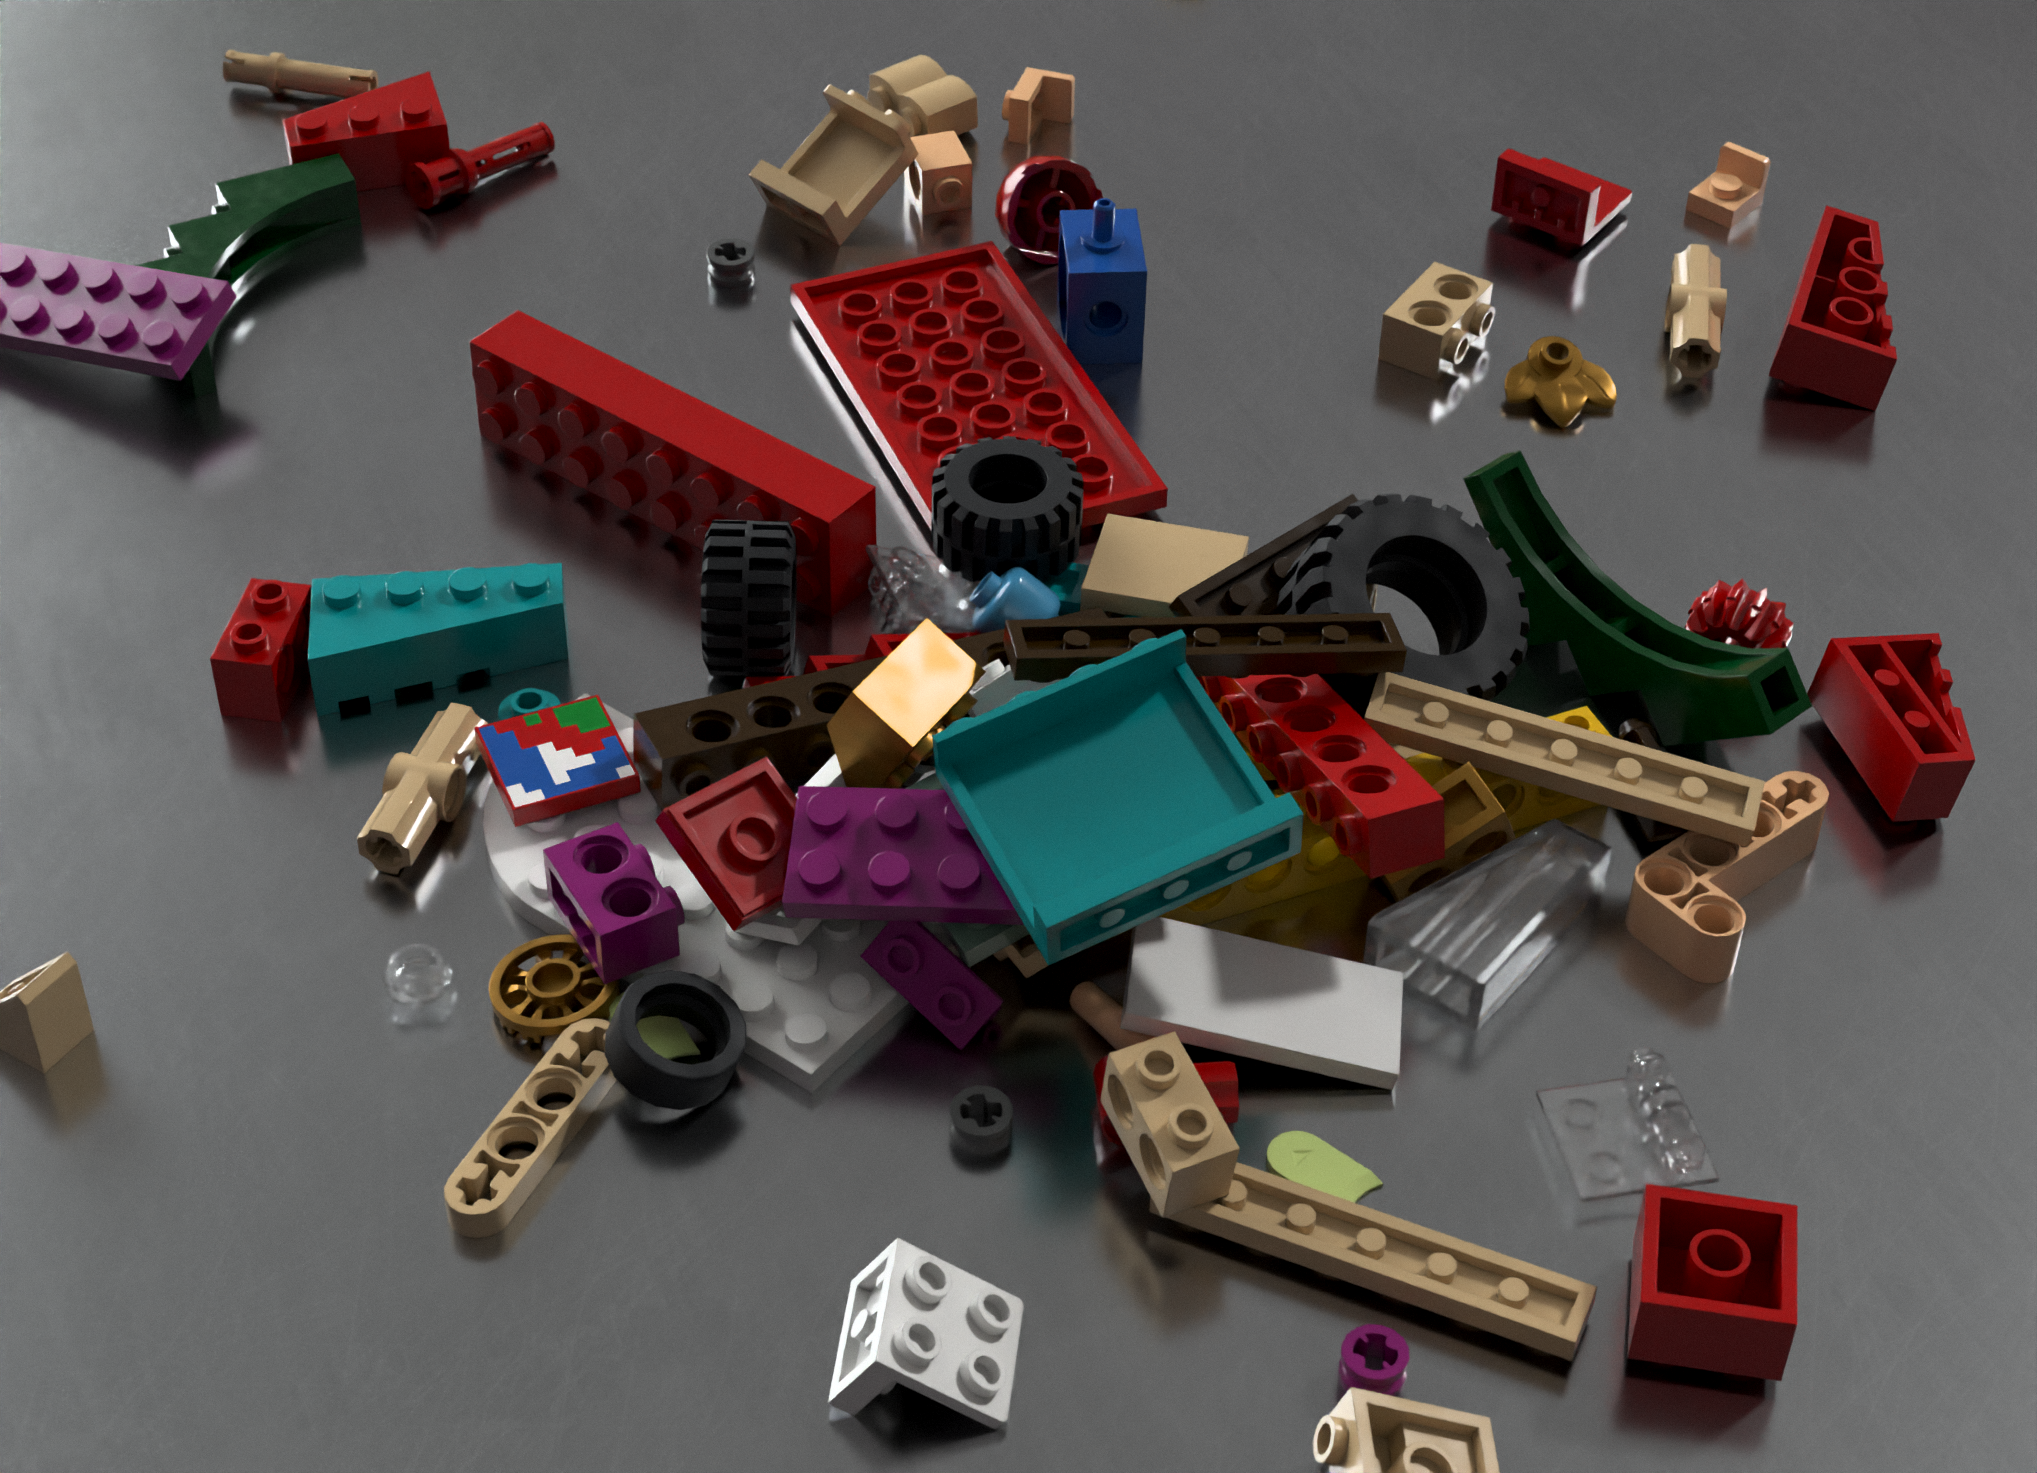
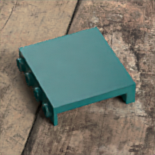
M1182 629L1159 639H1146L1124 654L1098 665L1090 664L1074 671L1068 678L1037 691L1022 692L1014 696L1007 704L974 718L966 717L951 723L945 730L932 735L937 778L1048 966L1301 852L1304 813L1290 792L1275 798L1186 663V635Z

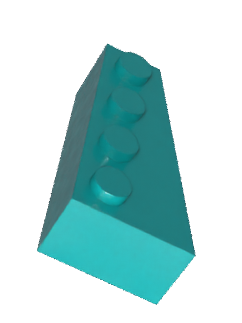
M527 563L520 566L489 568L464 567L458 570L402 571L395 574L339 575L332 578L312 579L308 666L317 717L340 712L338 702L368 696L371 705L396 699L394 689L430 681L433 690L457 685V680L468 672L483 669L492 677L569 659L568 622L562 563Z

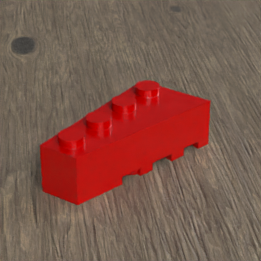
M1826 205L1806 256L1768 376L1782 380L1790 386L1796 388L1804 387L1873 411L1877 409L1897 361L1896 347L1890 345L1893 325L1892 317L1886 315L1885 309L1888 288L1887 282H1883L1881 279L1884 260L1879 223L1877 221Z

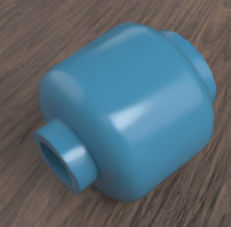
M1021 567L1011 568L1000 577L992 571L989 572L977 585L970 597V601L977 606L971 621L973 630L978 635L1005 629V620L1048 619L1059 616L1060 601L1057 594Z

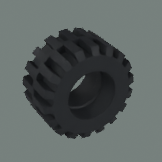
M1003 436V439L995 440L988 437L978 439V443L974 445L966 443L957 447L956 454H947L940 461V468H935L932 476L931 541L933 542V550L937 558H943V565L949 571H960L961 578L972 583L977 580L981 581L991 571L1000 577L1004 572L1015 567L1025 569L1042 583L1048 581V575L1050 574L1059 576L1067 570V563L1075 561L1079 553V546H1081L1084 484L1082 474L1077 472V465L1071 458L1062 457V451L1053 446H1041V441L1030 438L1024 441L1017 440L1015 436Z
M713 520L706 532L701 579V642L703 661L711 676L774 677L786 676L794 659L797 599L796 538L789 521Z

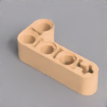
M1786 771L1765 782L1755 831L1748 847L1689 830L1643 859L1635 869L1625 918L1629 932L1680 973L1693 981L1708 984L1719 983L1728 979L1734 972L1746 921L1744 909L1737 901L1811 854L1816 848L1829 797L1826 785L1819 778L1800 771Z

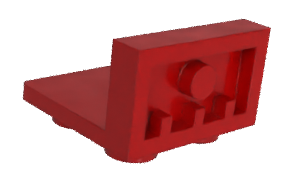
M1508 148L1497 160L1491 211L1509 217L1517 224L1529 225L1555 235L1563 242L1583 246L1631 201L1632 191L1548 158H1541L1539 160Z

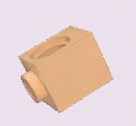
M955 131L910 137L919 155L904 171L905 184L921 214L928 215L971 208L972 161Z

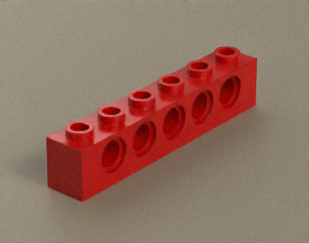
M1318 674L1308 677L1250 675L1240 679L1226 676L1196 677L1231 731L1249 748L1253 759L1257 763H1263L1277 778L1281 789L1285 793L1290 792L1304 807L1311 822L1319 824L1335 841L1340 853L1345 857L1349 856L1370 879L1445 858L1444 798Z

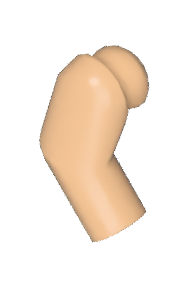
M1082 982L1072 991L1070 996L1071 1008L1116 1050L1156 1037L1120 1029L1123 1007L1094 982Z

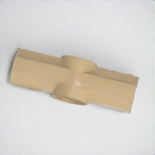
M1690 244L1683 252L1674 254L1671 268V282L1664 328L1665 332H1670V364L1676 366L1683 377L1702 378L1709 370L1717 369L1721 354L1720 339L1725 319L1727 289L1720 288V258L1714 256L1707 245Z
M450 703L446 710L436 713L411 754L399 752L391 759L384 776L382 799L357 836L359 854L372 862L376 870L398 874L401 868L412 866L439 820L451 822L458 815L465 797L467 775L481 754L476 744L474 727L488 724V722L475 714L472 707Z

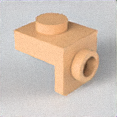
M1027 67L1014 90H1008L1004 97L1002 118L1009 121L1008 141L1028 145L1042 119L1066 124L1070 123L1074 117V76Z

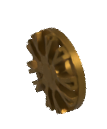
M550 935L526 942L508 953L498 963L491 975L489 996L493 1010L503 1028L507 1027L508 1032L514 1034L516 1031L521 1032L523 1040L529 1041L533 1038L535 1043H541L542 1036L562 1034L571 1024L580 1020L592 1018L607 1019L610 1016L609 1007L616 996L620 995L619 979L604 984L591 963L578 968L577 964L583 957L584 952L573 935ZM563 950L562 958H553V951ZM532 957H535L538 962L529 972L518 967L521 963ZM590 996H598L594 1001L586 998ZM523 1002L512 1009L507 1006L508 1004ZM576 1007L579 1011L573 1013L571 1009Z

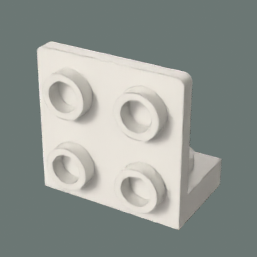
M897 1238L851 1281L828 1404L854 1416L879 1393L882 1395L889 1393L898 1382L990 1428L997 1429L1008 1418L1024 1308L1023 1302L1018 1297Z

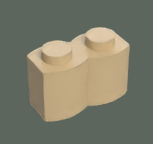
M918 55L869 75L870 90L867 94L868 102L872 107L884 113L889 109L899 114L911 128L909 132L910 137L953 130L958 136L978 127L977 96L962 79L953 75L947 76L941 66L928 56Z

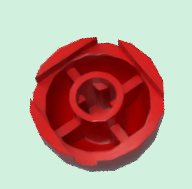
M1034 156L1018 163L1003 179L996 195L995 217L1001 234L1018 253L1041 264H1058L1060 210H1093L1094 202L1103 198L1102 192L1096 188L1095 181L1091 177L1093 175L1086 167L1061 156Z

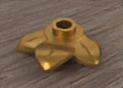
M1548 336L1536 340L1529 348L1527 359L1511 367L1504 381L1505 395L1509 403H1525L1536 399L1544 412L1561 428H1566L1572 423L1586 402L1605 409H1613L1616 403V388L1610 375L1602 367L1584 360L1575 344L1567 339L1556 336Z

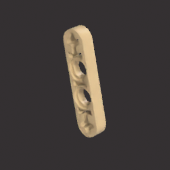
M597 1018L583 1019L565 1029L448 1178L444 1187V1199L448 1222L453 1230L462 1236L483 1238L494 1235L504 1229L615 1084L617 1079L614 1077L605 1057V1034L610 1024L609 1021ZM580 1054L587 1056L582 1064L580 1061ZM555 1092L566 1093L574 1098L573 1102L567 1107L559 1110L543 1109L537 1105L538 1100L543 1096ZM514 1141L530 1142L537 1147L530 1156L523 1159L511 1160L498 1154L505 1145ZM489 1190L491 1191L492 1201L483 1199ZM466 1201L473 1202V1206L466 1205Z

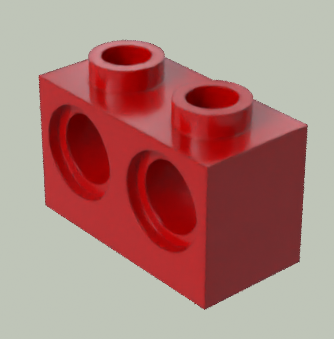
M250 579L210 657L221 715L282 723L308 669L311 585L282 582L279 580Z

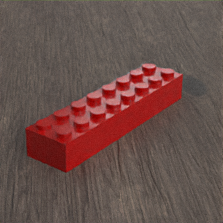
M519 310L469 341L480 435L486 437L491 442L511 450L530 462L561 476L574 485L586 489L611 502L618 508L636 515L659 527L662 531L670 533L701 550L704 549L705 535L713 520L789 521L796 538V600L830 617H833L877 581L875 486Z

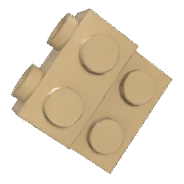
M1350 1387L1332 1412L1320 1420L1313 1440V1453L1316 1461L1328 1464L1330 1473H1500L1489 1417Z

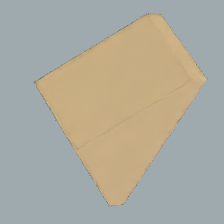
M69 952L13 980L0 991V1049L44 1074L94 1031L78 965Z

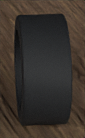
M675 970L646 974L628 986L617 1005L605 1034V1057L614 1077L633 1096L655 1107L675 1110L705 1106L722 1094L746 1048V1022L737 1003L719 985L697 974ZM659 1015L679 1018L695 1026L709 1040L715 1055L709 1062L694 1065L673 1062L655 1053L642 1040L636 1025L643 1018Z

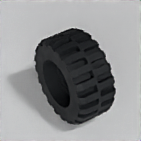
M1401 494L1377 495L1373 500L1361 499L1347 506L1341 514L1335 515L1291 565L1285 575L1286 584L1279 592L1277 604L1279 614L1374 613L1367 596L1366 584H1377L1396 590L1414 602L1428 618L1437 637L1439 655L1422 653L1405 645L1407 654L1403 672L1390 673L1490 702L1516 676V668L1524 661L1528 648L1527 638L1524 636L1530 631L1528 608L1521 607L1520 605L1526 598L1520 577H1512L1508 569L1512 565V561L1503 548L1496 550L1486 539L1490 533L1480 524L1475 523L1471 526L1462 520L1463 512L1445 504L1441 508L1432 506V499L1416 495H1409L1404 502L1402 501ZM1353 673L1318 674L1364 719L1378 673L1369 676Z

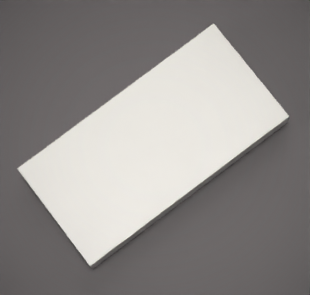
M1156 917L1132 928L1120 1029L1156 1037L1175 1031L1182 1043L1393 1090L1399 1077L1403 973L1163 917Z

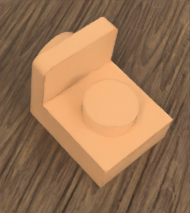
M1727 142L1720 148L1716 171L1689 192L1686 210L1731 229L1763 203L1771 163L1770 159L1732 142Z

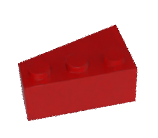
M430 71L283 119L289 165L339 153L355 178L357 192L406 185L405 172L410 164L415 162L430 163L442 158L443 153L450 149L447 122Z
M1939 633L1831 638L1807 693L1811 704L1892 822L1948 818L1976 761L1961 708L1953 707L1950 699L1949 690L1953 680L1950 670L1942 669L1938 654L1942 647Z

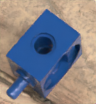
M1107 198L1095 201L1093 210H1060L1057 305L1062 340L1080 365L1143 363L1147 267L1137 209H1115V203Z

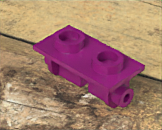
M889 921L860 955L865 962L960 1050L969 1043L982 1026L985 1027L1002 1009L1001 1005L1004 1000L997 992L968 968L922 922Z

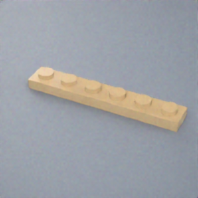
M1378 673L1364 720L1387 742L1462 764L1470 762L1475 768L1748 847L1754 834L1765 781L1394 673Z
M1236 1162L1228 1195L1166 1217L1570 1361L1573 1359L1590 1316L1597 1287L1238 1162ZM1150 1196L1149 1212L1160 1215Z

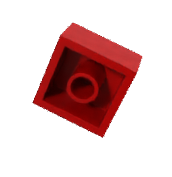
M1646 1184L1633 1239L1627 1358L1781 1381L1797 1328L1798 1205Z

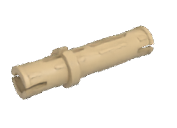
M230 49L227 51L225 58L232 60V63L223 62V77L226 82L265 86L272 93L280 94L286 89L350 98L378 88V74L375 70H361L287 59L284 53L273 52L270 56H263Z

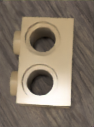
M1434 262L1383 314L1378 359L1437 381L1453 363L1459 364L1463 360L1468 347L1478 337L1483 338L1490 330L1495 316V308L1490 305L1493 283Z
M1173 1031L1109 1053L1100 1101L1162 1218L1228 1195L1240 1148L1176 1032Z

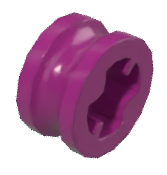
M1366 1324L1354 1328L1345 1336L1341 1344L1338 1376L1343 1388L1348 1391L1350 1387L1394 1397L1401 1393L1406 1383L1407 1367L1410 1359L1409 1347L1405 1339L1395 1330L1383 1325ZM1366 1357L1383 1359L1381 1370L1365 1368Z

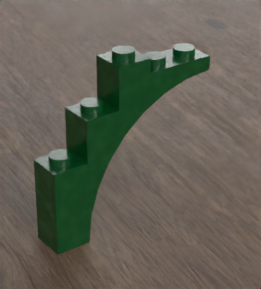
M339 153L217 182L215 184L219 204L211 207L212 215L168 225L172 247L164 249L165 258L134 266L228 281L233 291L236 292L259 270L287 252L322 236L360 225L361 217L355 178ZM211 337L184 375L195 397L217 392L209 348Z
M1521 450L1504 454L1463 478L1483 527L1490 533L1488 539L1491 545L1496 550L1503 548L1512 561V565L1508 568L1512 577H1520L1526 596L1520 605L1521 607L1528 608L1530 631L1524 636L1527 638L1528 646L1566 640L1589 696L1640 690L1663 746L1771 735L1812 707L1789 648L1751 649L1710 640L1669 622L1635 600L1606 575L1568 533L1542 494Z

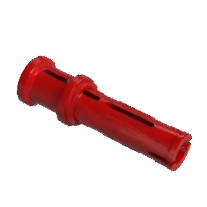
M538 122L531 127L497 138L494 141L468 151L451 148L446 150L442 158L427 164L422 162L410 164L405 172L406 184L413 200L423 209H430L435 207L439 203V199L456 192L460 195L472 192L481 179L511 169L538 156L552 153L555 148V140L550 128L545 123ZM513 147L516 148L515 152H512L495 160L493 158V156L498 153H501Z

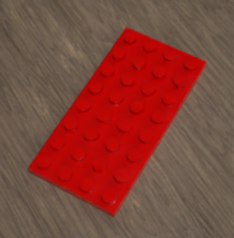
M993 241L790 285L791 304L930 530L932 522V476L935 468H940V461L947 454H956L957 447L966 443L974 445L978 443V439L988 437L995 440L1003 439V436H1015L1017 440L1024 441L1030 438L1041 441V446H1053L1062 451L1063 458H1071L1077 465V472L1082 474L1084 481L1082 529L1104 523L1107 514L1131 517L1167 507L1168 488Z

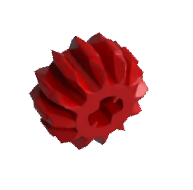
M1742 578L1733 586L1718 580L1708 591H1703L1700 597H1696L1688 611L1690 616L1684 629L1713 641L1751 649L1787 648L1792 637L1794 623L1785 618L1786 603L1772 602L1767 599V587L1759 592L1750 590Z

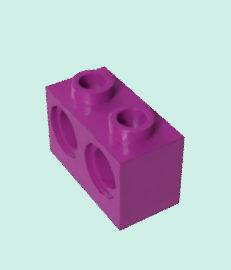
M618 822L543 849L548 898L604 984L680 956L678 926L685 923L681 901L671 886L662 887L655 877L654 866L646 848L641 843L633 845Z

